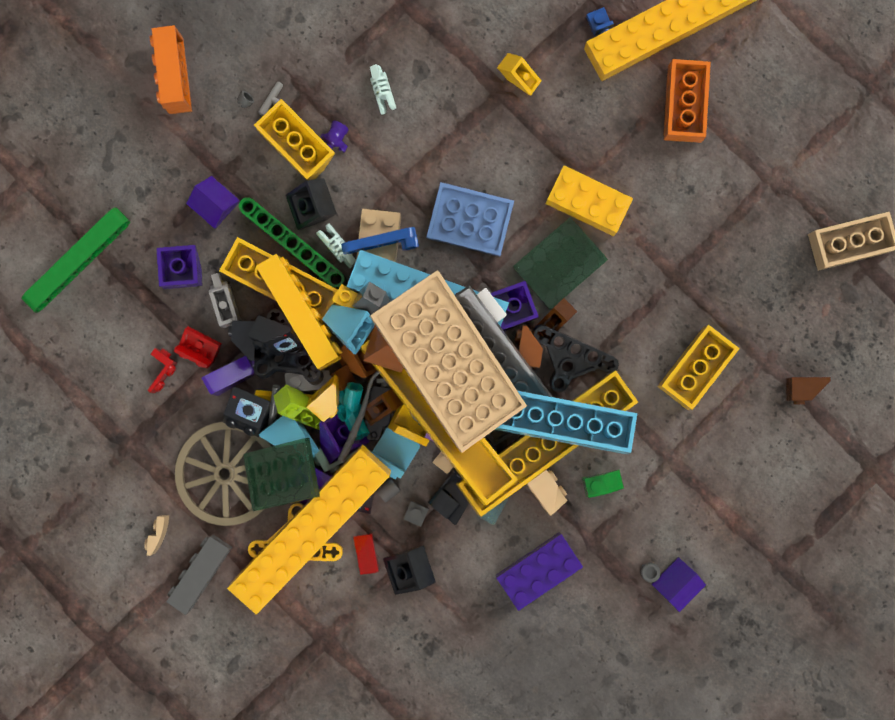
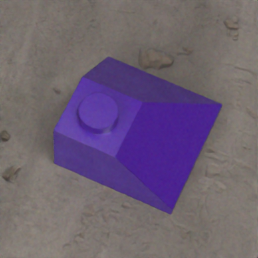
M338 415L319 423L321 449L330 464L338 461L350 433L346 422L341 421ZM367 437L354 441L349 454L356 451L362 444L364 446L368 444L369 440Z

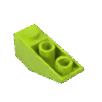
M285 385L273 396L278 414L320 430L319 423L321 420L306 408L309 397L302 391Z

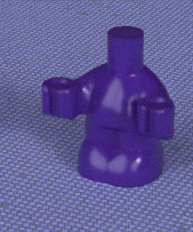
M332 121L328 133L321 134L320 138L331 149L339 147L338 150L345 153L348 146L342 140L349 129L338 121Z

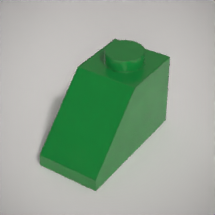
M620 470L582 478L585 494L588 498L624 489Z

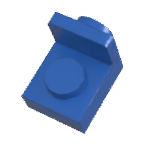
M604 7L586 15L594 37L612 29L614 26L613 21L609 20Z

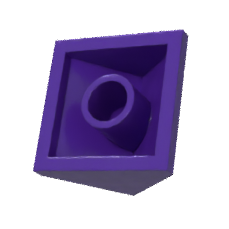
M210 176L194 186L186 204L216 229L237 206L240 200L214 177Z
M679 557L660 575L657 581L651 584L678 612L706 586L698 574Z

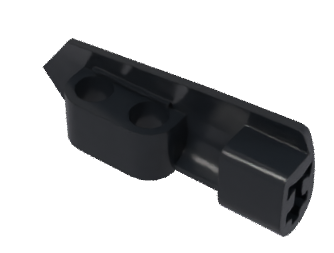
M485 436L484 438H485V439L487 440V442L491 445V447L495 450V446L491 443V441L487 438V436ZM453 467V473L436 491L428 503L454 525H457L469 502L456 485L463 478Z

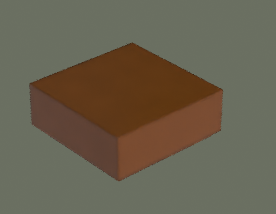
M347 364L330 374L331 377L335 374L338 376L339 391L344 390L347 383L355 382Z

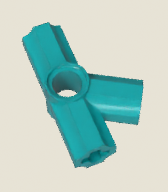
M354 382L347 383L346 388L339 391V404L337 408L339 419L346 422L349 431H351L362 407L360 401L363 386ZM362 420L355 441L370 434L364 420Z

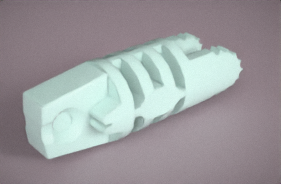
M377 64L371 66L372 78L370 80L380 113L383 115L387 111L384 100H387L392 110L396 109V104L386 73L382 72L381 66Z
M330 223L326 225L327 231L332 236L330 240L321 230L316 232L317 236L340 263L344 262L349 268L355 265L356 259L352 254H343L341 244L345 243V241Z

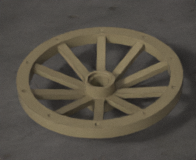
M218 422L201 428L185 442L176 461L175 483L181 500L195 516L211 524L231 526L255 518L268 506L266 502V506L259 508L258 505L254 507L235 480L265 489L267 493H270L271 497L274 496L272 492L274 490L277 491L280 468L279 462H277L278 458L274 464H270V484L237 475V473L253 469L252 464L263 466L260 463H249L235 467L255 441L259 442L266 453L274 448L271 443L260 436H251L229 463L232 430L243 431L238 428H230L223 422ZM225 429L222 463L206 435ZM199 440H201L217 467L188 457L190 451ZM185 464H192L214 474L185 483ZM224 468L230 472L228 479H224L221 475ZM216 480L198 506L189 495L187 489ZM221 485L223 517L204 511ZM229 485L248 508V513L236 517L229 516Z

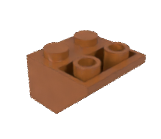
M523 325L516 332L515 342L518 343L517 350L529 366L537 370L540 368L543 348L529 328Z

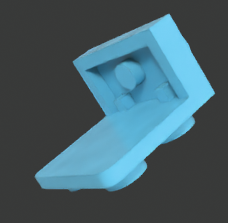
M387 427L371 452L391 470L390 477L396 480L397 477L402 478L419 450L420 444L393 432Z

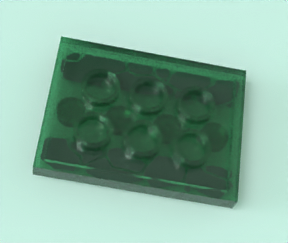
M569 217L517 262L513 268L551 310L608 259L576 222Z
M303 438L243 454L253 511L320 497L310 438Z

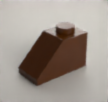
M563 298L537 325H546L558 331L577 310ZM544 329L542 332H537L540 337L544 336L550 339V336L544 332Z
M831 377L786 378L787 401H793V405H804L805 401L813 400L831 381Z
M390 389L367 404L364 416L370 426H372L404 404L396 393Z

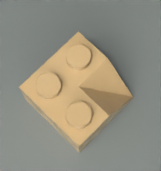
M545 470L528 482L527 486L545 511L551 516L567 502L565 498L567 493L561 485L558 487L556 484L558 479L555 474L550 470Z

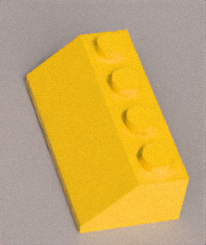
M282 99L254 124L256 130L306 181L316 179L335 155V152Z

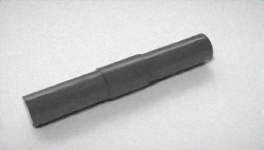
M273 385L267 428L276 421L278 411L273 396L280 390L279 385Z

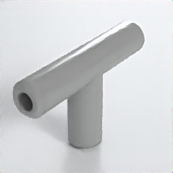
M276 82L258 112L261 116L268 112L272 104L275 105L279 101L276 97L283 87L282 83Z

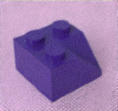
M196 245L156 248L159 287L172 289L203 286L202 269Z
M526 281L490 293L497 299L509 302L506 310L507 315L503 318L501 324L503 331L536 320L539 317Z

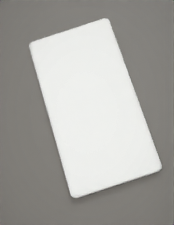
M487 288L477 294L497 322L507 315Z

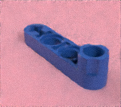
M409 227L342 243L341 247L343 254L347 255L357 253L360 250L366 251L396 243H401L403 251L412 250L419 247L415 227Z

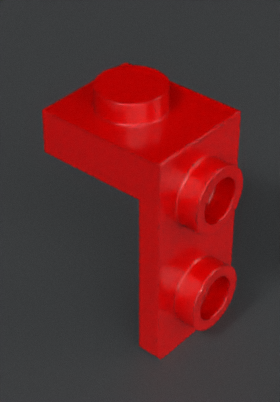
M154 348L150 354L165 365L147 390L150 393L160 392L165 385V379L168 376H172L177 369L175 366L178 362L172 359V354L164 348L161 350Z

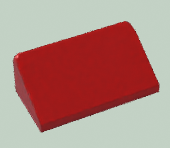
M373 533L353 536L360 575L378 573L379 566Z

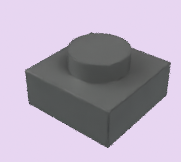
M411 501L403 519L421 527L429 508Z

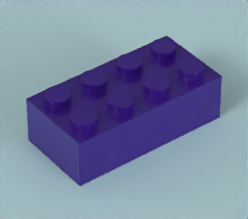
M558 532L496 574V578L519 611L583 568L562 534Z

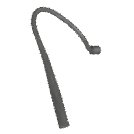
M378 371L369 380L362 407L339 455L338 460L345 463L359 431L367 408L372 383L380 374Z

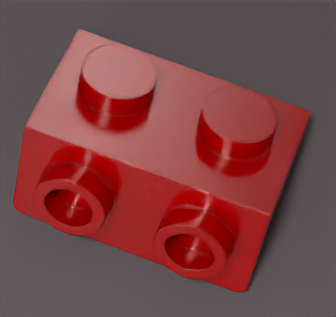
M188 326L183 332L179 345L174 348V352L179 354L181 358L191 360L199 367L209 368L215 362L222 343Z

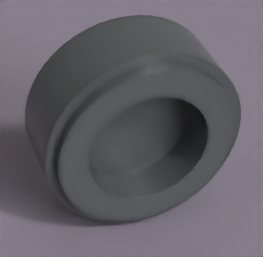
M648 562L642 565L640 575L645 581L652 583L660 577L661 572L656 564Z

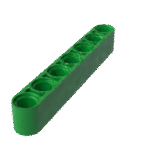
M247 197L240 201L239 210L250 221L318 277L336 289H339L341 284L345 286L346 279L342 272L262 206ZM247 204H253V209L250 212H245ZM268 216L267 222L260 224V217ZM276 228L283 229L280 236H274ZM290 240H297L296 247H288ZM305 252H312V257L309 260H303ZM321 263L327 265V269L324 272L317 271V267ZM339 275L342 278L341 282L337 285L332 284V278Z
M117 207L111 209L23 294L21 299L35 313L43 310L129 226L130 220Z

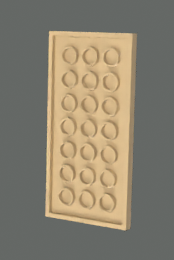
M438 270L370 315V318L461 453L527 407Z

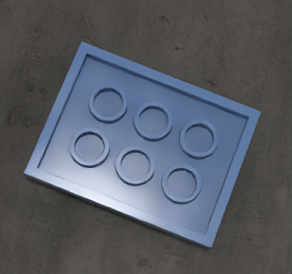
M440 182L426 238L500 257L514 201Z

